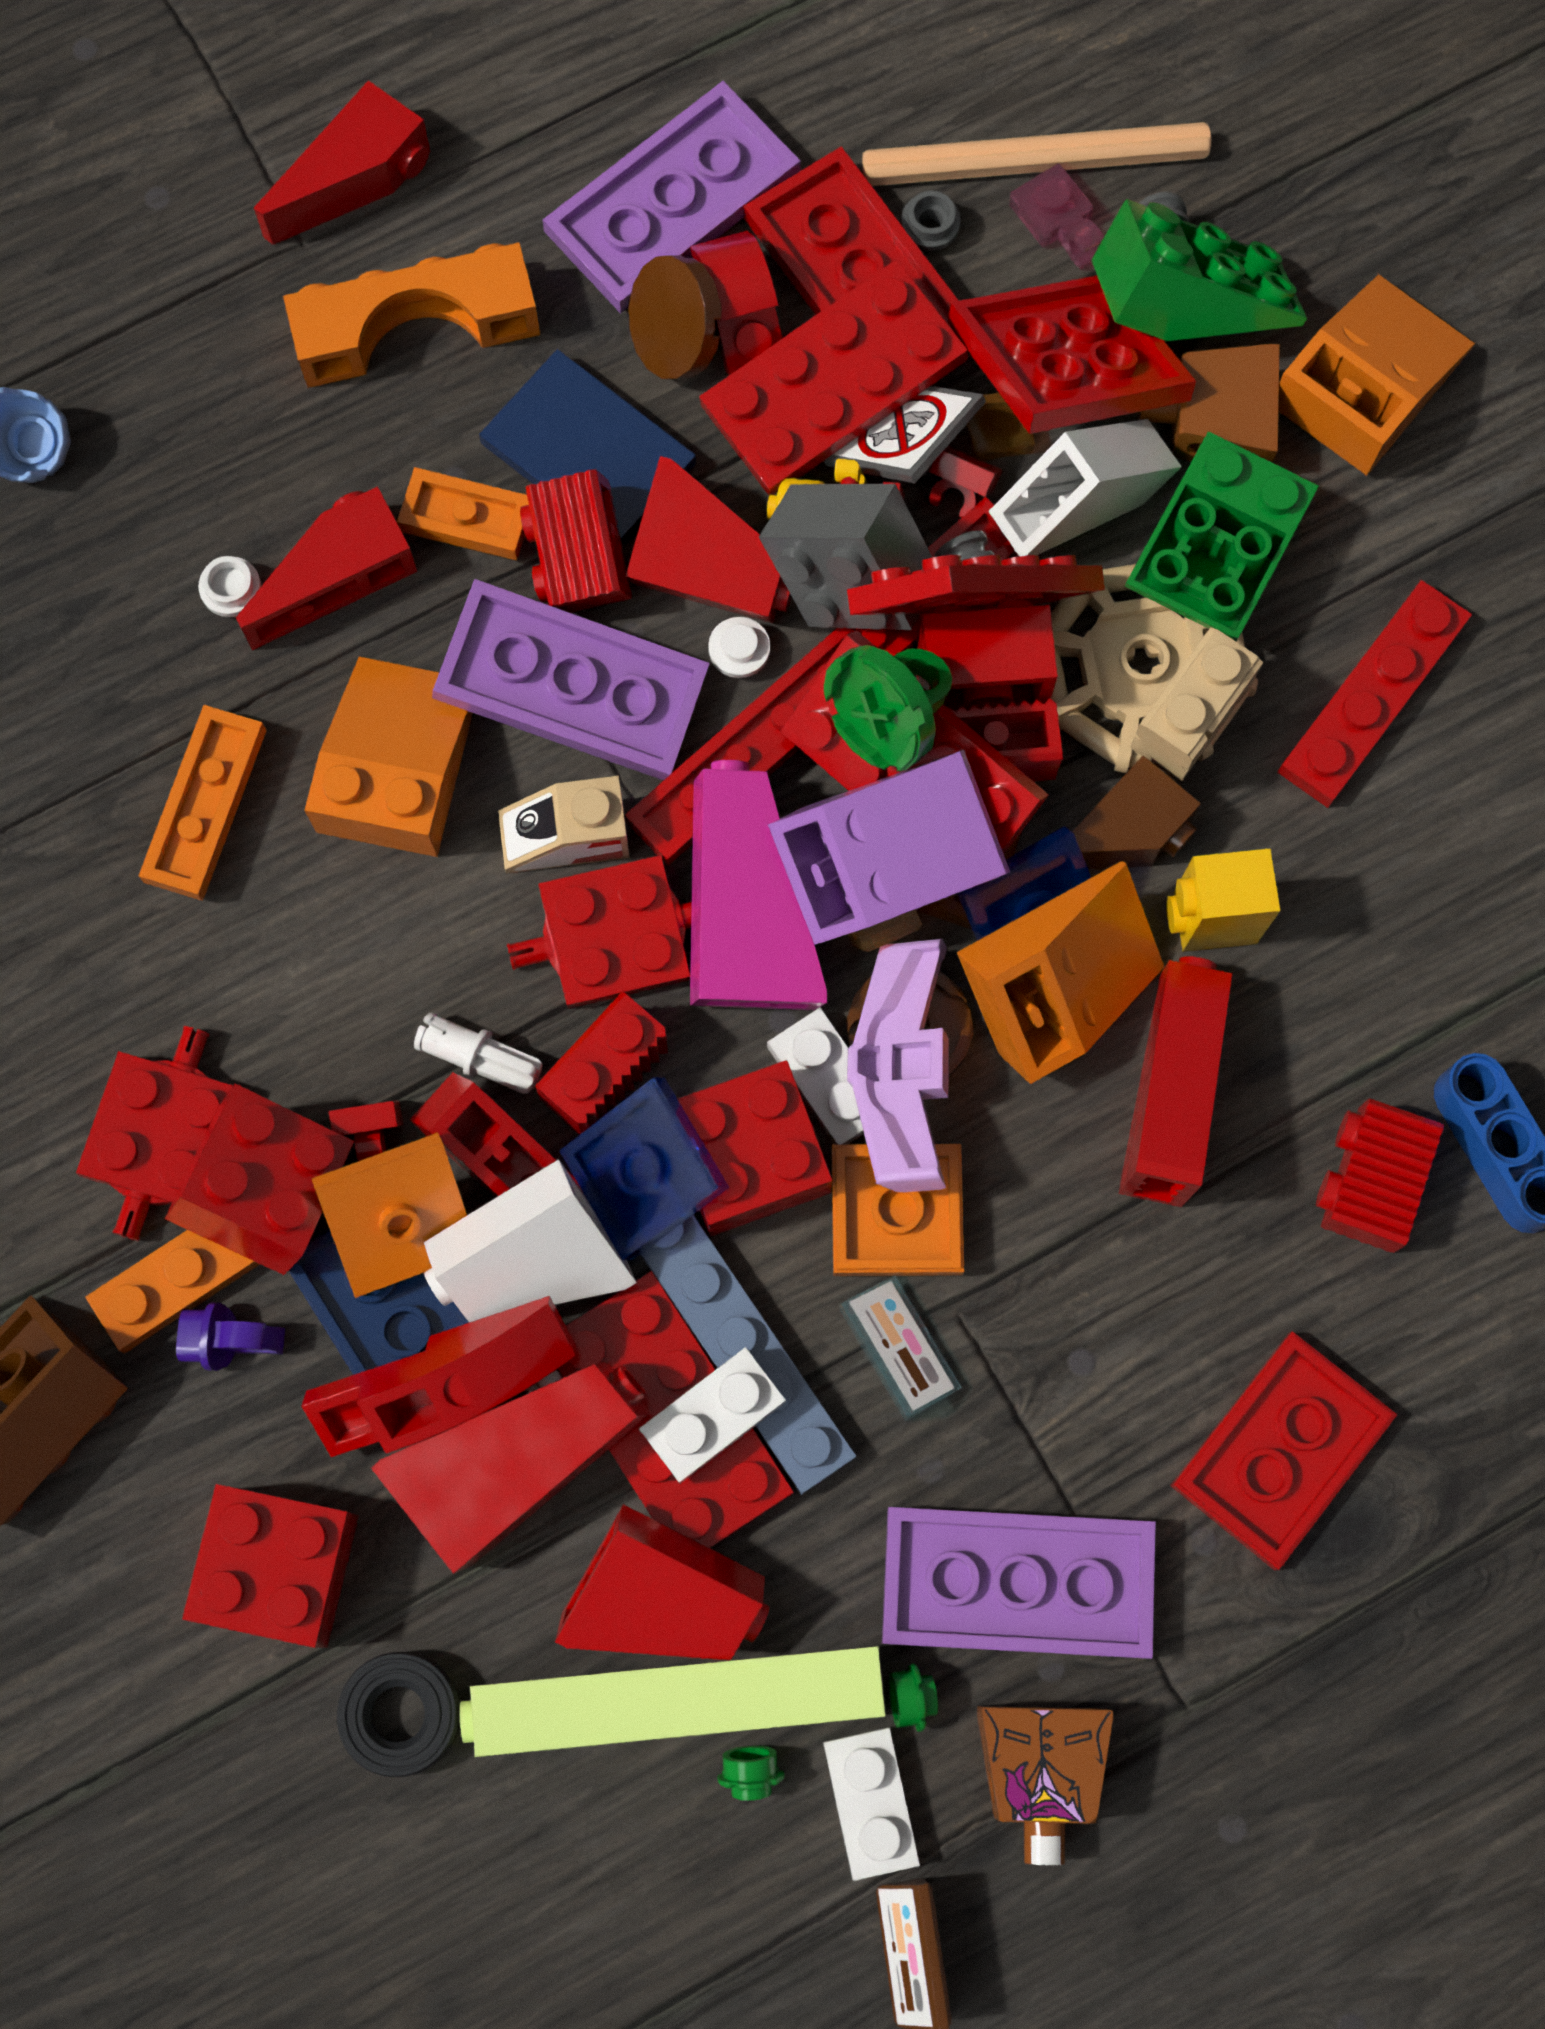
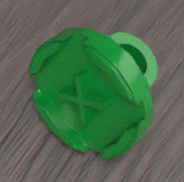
M864 645L851 648L836 658L829 666L825 675L824 695L826 702L833 698L838 712L832 716L834 726L853 752L872 766L885 770L892 765L897 767V771L907 770L920 761L932 749L936 733L933 714L943 705L951 688L952 676L946 663L933 652L923 649H907L892 656L885 650ZM914 675L925 679L931 686V690H923L922 685Z

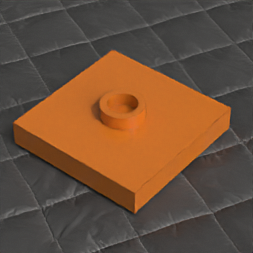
M438 1133L312 1178L355 1298L431 1269V1263L424 1242L467 1216L443 1142Z
M867 1144L832 1145L833 1276H958L964 1274L961 1144H935L946 1188L916 1192H895L876 1184Z

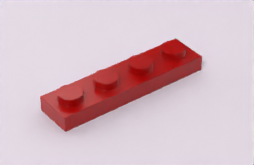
M1421 580L1283 762L1277 773L1328 808L1472 614Z

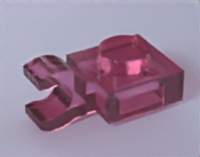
M1059 163L1010 193L1009 206L1043 248L1058 239L1079 269L1082 270L1092 264L1091 259L1097 251L1095 246L1102 242L1104 236L1096 224L1090 220L1093 210L1092 203Z

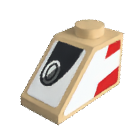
M619 776L556 783L498 810L506 873L630 858Z

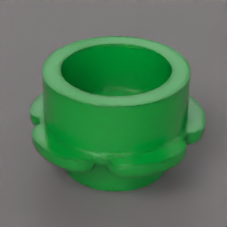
M910 1664L907 1666V1671L889 1673L890 1706L897 1728L915 1726L917 1732H922L926 1727L925 1718L937 1716L938 1713L936 1686L931 1674L921 1676L918 1666Z
M743 1746L724 1752L722 1755L723 1771L722 1774L717 1775L719 1785L731 1788L732 1797L744 1801L760 1800L771 1796L772 1786L779 1784L784 1779V1771L779 1770L777 1766L776 1750L766 1746Z

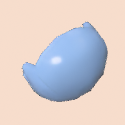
M0 387V477L12 482L33 483L43 481L47 476L54 475L65 462L71 444L67 419L49 398H45L35 391Z

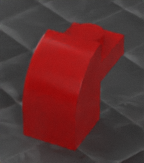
M748 231L690 246L692 257L706 268L715 282L722 312L721 320H714L717 336H720L719 345L728 375H731L782 339L775 306H778V301L771 275L758 241Z

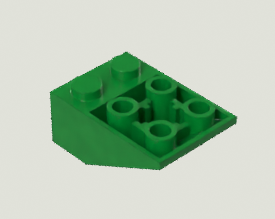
M1126 199L1091 259L1114 322L1165 341L1303 326L1307 320V316L1296 295L1297 289L1290 282L1282 266L1281 256L1273 248L1257 241L1251 242L1249 246L1231 239L1223 229L1212 223L1201 222L1197 226L1181 220L1171 209L1156 202H1150L1148 206Z
M1208 431L1124 587L1208 629L1210 627L1218 629L1237 642L1319 486Z

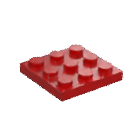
M1097 275L951 302L947 323L1029 434L1189 402L1192 399L1196 380L1164 340L1114 322Z

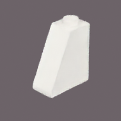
M1148 419L1067 431L989 510V513L1019 556L1038 555L1142 506L1181 468V465Z
M559 1159L424 1242L432 1267L424 1274L431 1290L442 1305L447 1306L454 1302L469 1322L547 1296L551 1297L555 1305L626 1290L636 1283L621 1246Z

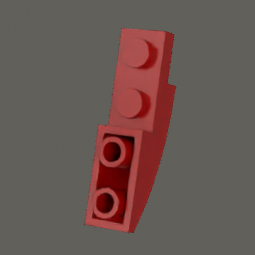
M547 1296L431 1335L424 1352L307 1390L301 1407L331 1457L376 1442L381 1444L387 1454L458 1426L514 1397L575 1357L577 1346L551 1297Z

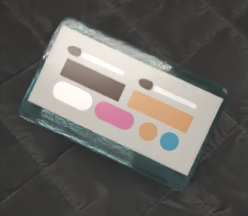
M896 1276L840 1304L839 1310L905 1422L962 1389Z

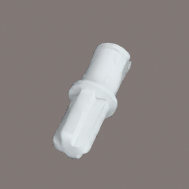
M429 1012L423 1019L424 1023L429 1025V1028L422 1025L418 1028L414 1041V1048L417 1051H424L463 1068L464 1076L470 1079L478 1074L522 1094H528L534 1089L539 1080L542 1070L540 1060L493 1040L491 1031L483 1029L477 1033L439 1017L434 1012Z

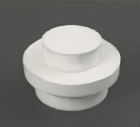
M223 556L211 561L202 572L199 580V593L206 607L213 613L223 617H236L262 585L256 569L248 561L239 557Z
M746 617L726 619L718 624L711 633L709 639L710 659L721 673L729 677L745 678L759 672L768 661L770 654L768 634L758 622Z

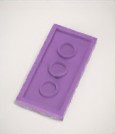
M722 81L543 219L544 232L621 314L629 308L633 283L646 263L656 256L682 255L685 258H692L690 246L717 239L743 218L744 205L800 172V160L740 97Z
M474 579L433 688L432 698L649 776L665 780L672 773L710 663Z
M888 1507L882 1644L1152 1659L1155 1522Z

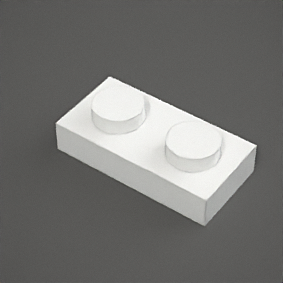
M818 1008L769 1040L767 1048L777 1063L785 1060L788 1061L802 1099L833 1144H849L863 1135L864 1131L853 1087L847 1081L848 1047L821 1008Z
M745 1347L639 1428V1430L681 1484L785 1404L786 1400Z
M882 1728L823 1742L853 1881L920 1866L890 1728Z

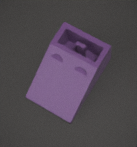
M964 750L802 807L768 824L814 945L868 928L1010 872Z

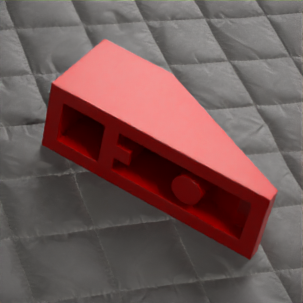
M368 80L254 207L264 239L273 245L391 195L407 178L412 179L416 177L424 168L431 152L424 119Z
M378 486L365 493L362 491L348 493L339 498L331 509L322 512L236 616V620L251 650L259 648L417 572L410 547Z
M454 1072L410 1119L426 1136L438 1133L446 1154L495 1198L557 1161L473 1081ZM569 1173L601 1218L608 1211V1208Z

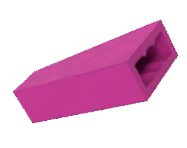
M714 761L711 763V769H703L694 780L690 1006L816 1010L827 1003V988L813 939L768 827V824L780 819L768 774L764 771H749V763L745 761Z

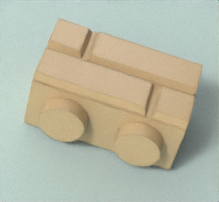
M1210 627L1142 720L1130 747L1139 755H1144L1173 778L1183 781L1231 715L1234 707L1238 705L1249 690L1263 661L1218 629Z

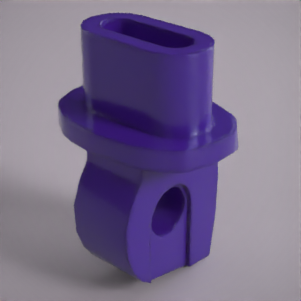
M211 1302L206 1306L205 1310L184 1309L181 1312L178 1323L176 1356L180 1362H201L205 1370L219 1371L232 1362L235 1353L283 1355L285 1328L266 1326L264 1323L236 1321L235 1315L225 1304Z

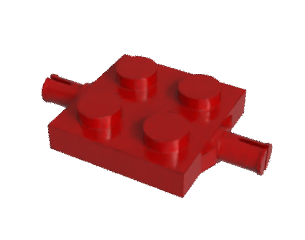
M662 856L650 857L538 883L545 911L544 936L507 944L513 970L550 960L551 966L560 977L566 1005L570 1009L616 998L621 992L629 995L689 981L690 972L684 952L685 929L691 928L692 902L679 905L677 897L669 888Z
M183 1026V1032L173 1061H150L118 1051L76 1170V1174L79 1177L109 1185L125 1197L115 1229L112 1231L113 1234L124 1238L127 1236L131 1240L139 1241L150 1205L172 1204L217 1108L233 1087V1085L210 1079L197 1069L207 1038L210 1036V1034L200 1029H197L195 1032L193 1027Z

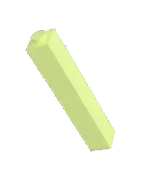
M878 1647L470 1686L471 1700L460 1702L463 1743L474 1742L475 1757L885 1717Z

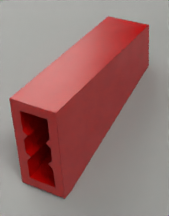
M1193 956L1181 957L1179 962L1169 960L1160 975L1118 1194L1182 1207L1202 1186L1232 973L1216 970L1217 964L1211 960Z
M609 1362L593 1364L458 1426L379 1460L371 1469L454 1574L473 1566L645 1419L650 1412L640 1400L646 1396V1392L634 1375L623 1365H619L614 1369Z

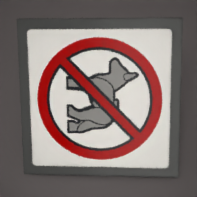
M930 386L824 460L826 466L835 468L838 458L855 460L861 467V473L915 483L921 475L925 477L929 473L936 458L985 404L984 395Z

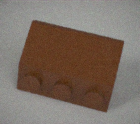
M32 1295L0 1327V1527L18 1515L27 1497L49 1474L56 1472L65 1464L74 1446L95 1424L103 1421L111 1414L118 1399L128 1389L103 1359Z

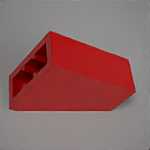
M660 456L626 577L638 586L773 624L776 611L787 612L792 599L790 592L759 539L760 534L675 461Z
M623 1504L562 1612L555 1643L569 1649L731 1660L742 1640L745 1639L752 1643L766 1621L769 1605L763 1603L765 1576Z

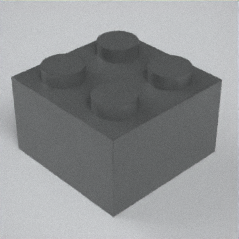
M791 484L760 534L759 539L808 626L912 630L921 614L850 615L847 589L872 584L871 573L874 571L895 567H910L912 574L914 571L923 569L922 560L932 558L896 484Z

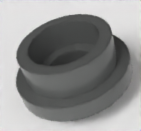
M925 191L915 196L906 204L901 216V225L919 249L937 251L946 248L956 239L960 229V214L956 205L947 195L938 191ZM925 220H934L940 227L927 228L920 223Z

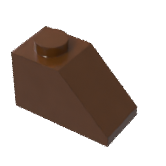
M1143 755L1061 843L1054 863L1062 870L1106 869L1121 861L1125 862L1128 868L1151 867L1164 852H1167L1174 858L1198 830L1191 822L1201 803Z

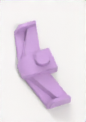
M943 939L880 945L854 1042L848 1048L847 1081L853 1087L876 1184L895 1192L930 1191L946 1188L923 1102L926 1099L948 1098L949 1038L943 1028L924 1030L941 963L945 959L947 951Z

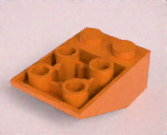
M1378 274L1317 332L1284 371L1279 383L1278 411L1367 476L1470 352L1475 343Z
M1123 861L957 952L999 1055L1029 1084L1085 1054L1164 968L1129 869Z

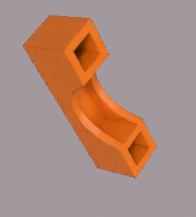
M520 242L509 245L488 244L478 248L474 253L447 259L443 257H430L420 261L416 266L390 272L384 270L368 271L354 280L332 285L323 283L311 284L303 287L297 293L283 295L298 362L308 388L366 375L370 356L380 339L394 327L413 319L439 318L453 322L467 330L482 348L540 335L536 305Z

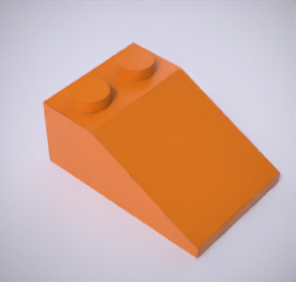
M358 657L320 749L304 810L316 833L438 857L473 715L472 712L432 698L433 688L439 672Z

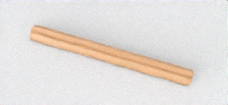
M1200 122L872 149L863 152L862 174L871 186L1205 159L1209 156L1211 149V132L1208 124Z

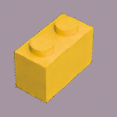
M1271 848L1193 856L1182 878H1178L1176 881L1174 895L1168 896L1166 903L1169 929L1172 934L1180 933L1182 952L1254 945L1259 942L1280 912Z

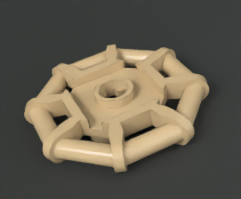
M1136 564L1103 569L1105 591L1060 600L1051 612L1058 675L1051 700L1057 704L1059 728L1112 763L1114 771L1127 773L1128 768L1133 767L1142 757L1130 747L1140 723L1209 630L1148 598L1114 602L1110 593L1130 590L1124 586ZM1087 605L1091 606L1099 615L1095 625L1084 637L1068 632ZM1241 633L1237 643L1245 647L1243 634ZM1136 649H1145V653L1149 658L1158 657L1160 665L1154 666L1151 674H1140L1137 669H1132L1128 664L1129 661L1133 660ZM1061 657L1078 658L1084 686L1072 691L1069 695ZM1255 678L1249 690L1238 705L1234 707L1231 715L1199 757V761H1203L1213 755V745L1246 698L1256 694L1257 678ZM1091 703L1095 704L1106 718L1124 723L1119 737H1116L1080 712Z

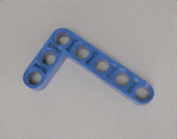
M1480 1053L1465 1055L1438 1077L1434 1085L1436 1105L1506 1222L1512 1228L1522 1233L1533 1234L1545 1230V1215L1539 1214L1529 1207L1525 1198L1527 1186L1530 1185L1540 1188L1545 1193V1136L1504 1068L1497 1060ZM1460 1074L1469 1075L1480 1084L1482 1089V1100L1480 1102L1471 1101L1460 1092L1457 1085ZM1493 1130H1502L1513 1139L1516 1146L1514 1158L1504 1157L1494 1149L1491 1141Z

